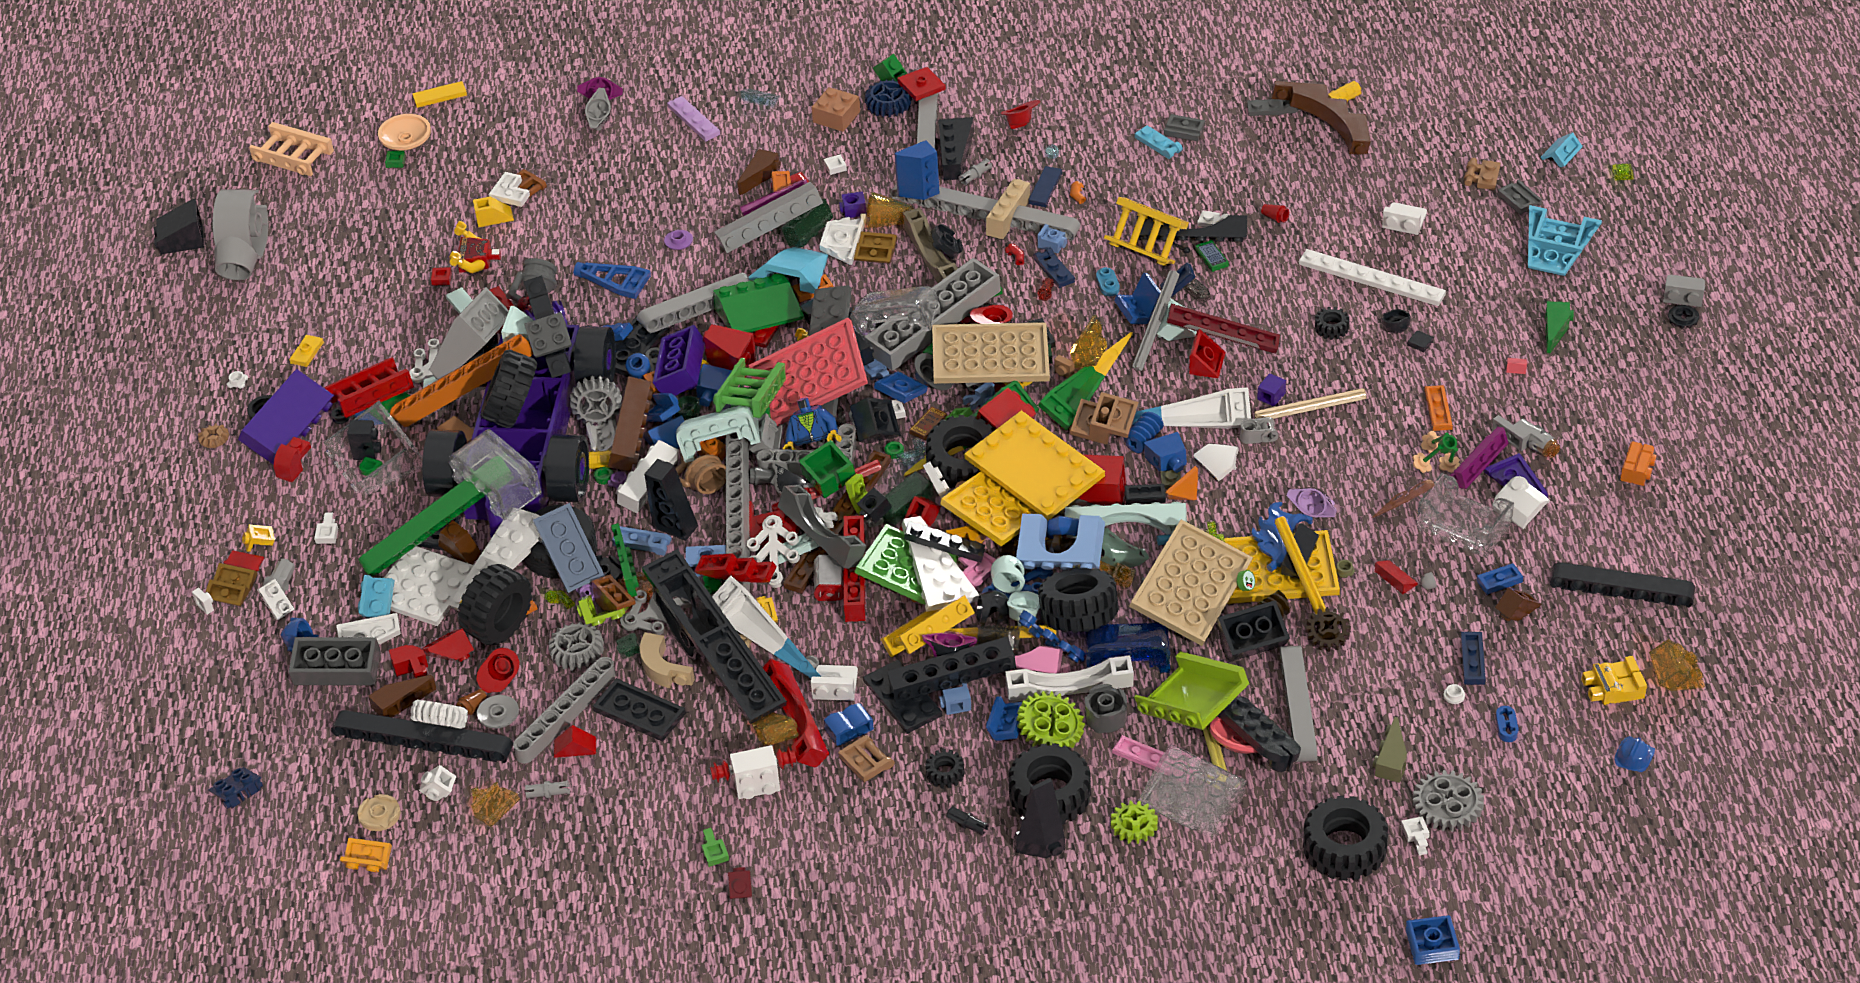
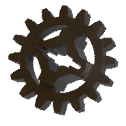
M1326 607L1325 612H1322L1319 608L1317 615L1311 613V619H1307L1305 633H1308L1307 640H1313V647L1317 644L1320 645L1319 650H1322L1324 647H1327L1328 652H1330L1331 647L1339 650V644L1345 646L1346 640L1350 638L1351 626H1349V619H1343V612L1337 614L1336 608L1333 612H1330L1329 607ZM1339 625L1342 628V633H1340V629H1338ZM1315 626H1317V628H1316V629L1318 630V633H1317V634H1316V632H1315V630H1314V627H1315Z

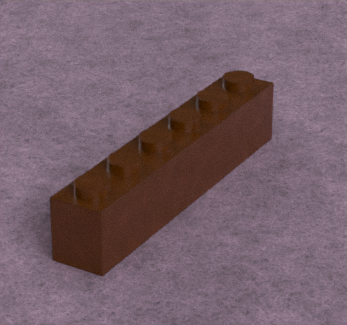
M628 376L608 467L631 472L632 465H637L639 453H635V451L639 452L642 440H638V438H643L645 428L641 426H645L647 415L644 413L648 414L650 402H647V400L651 401L653 390L649 389L651 381Z

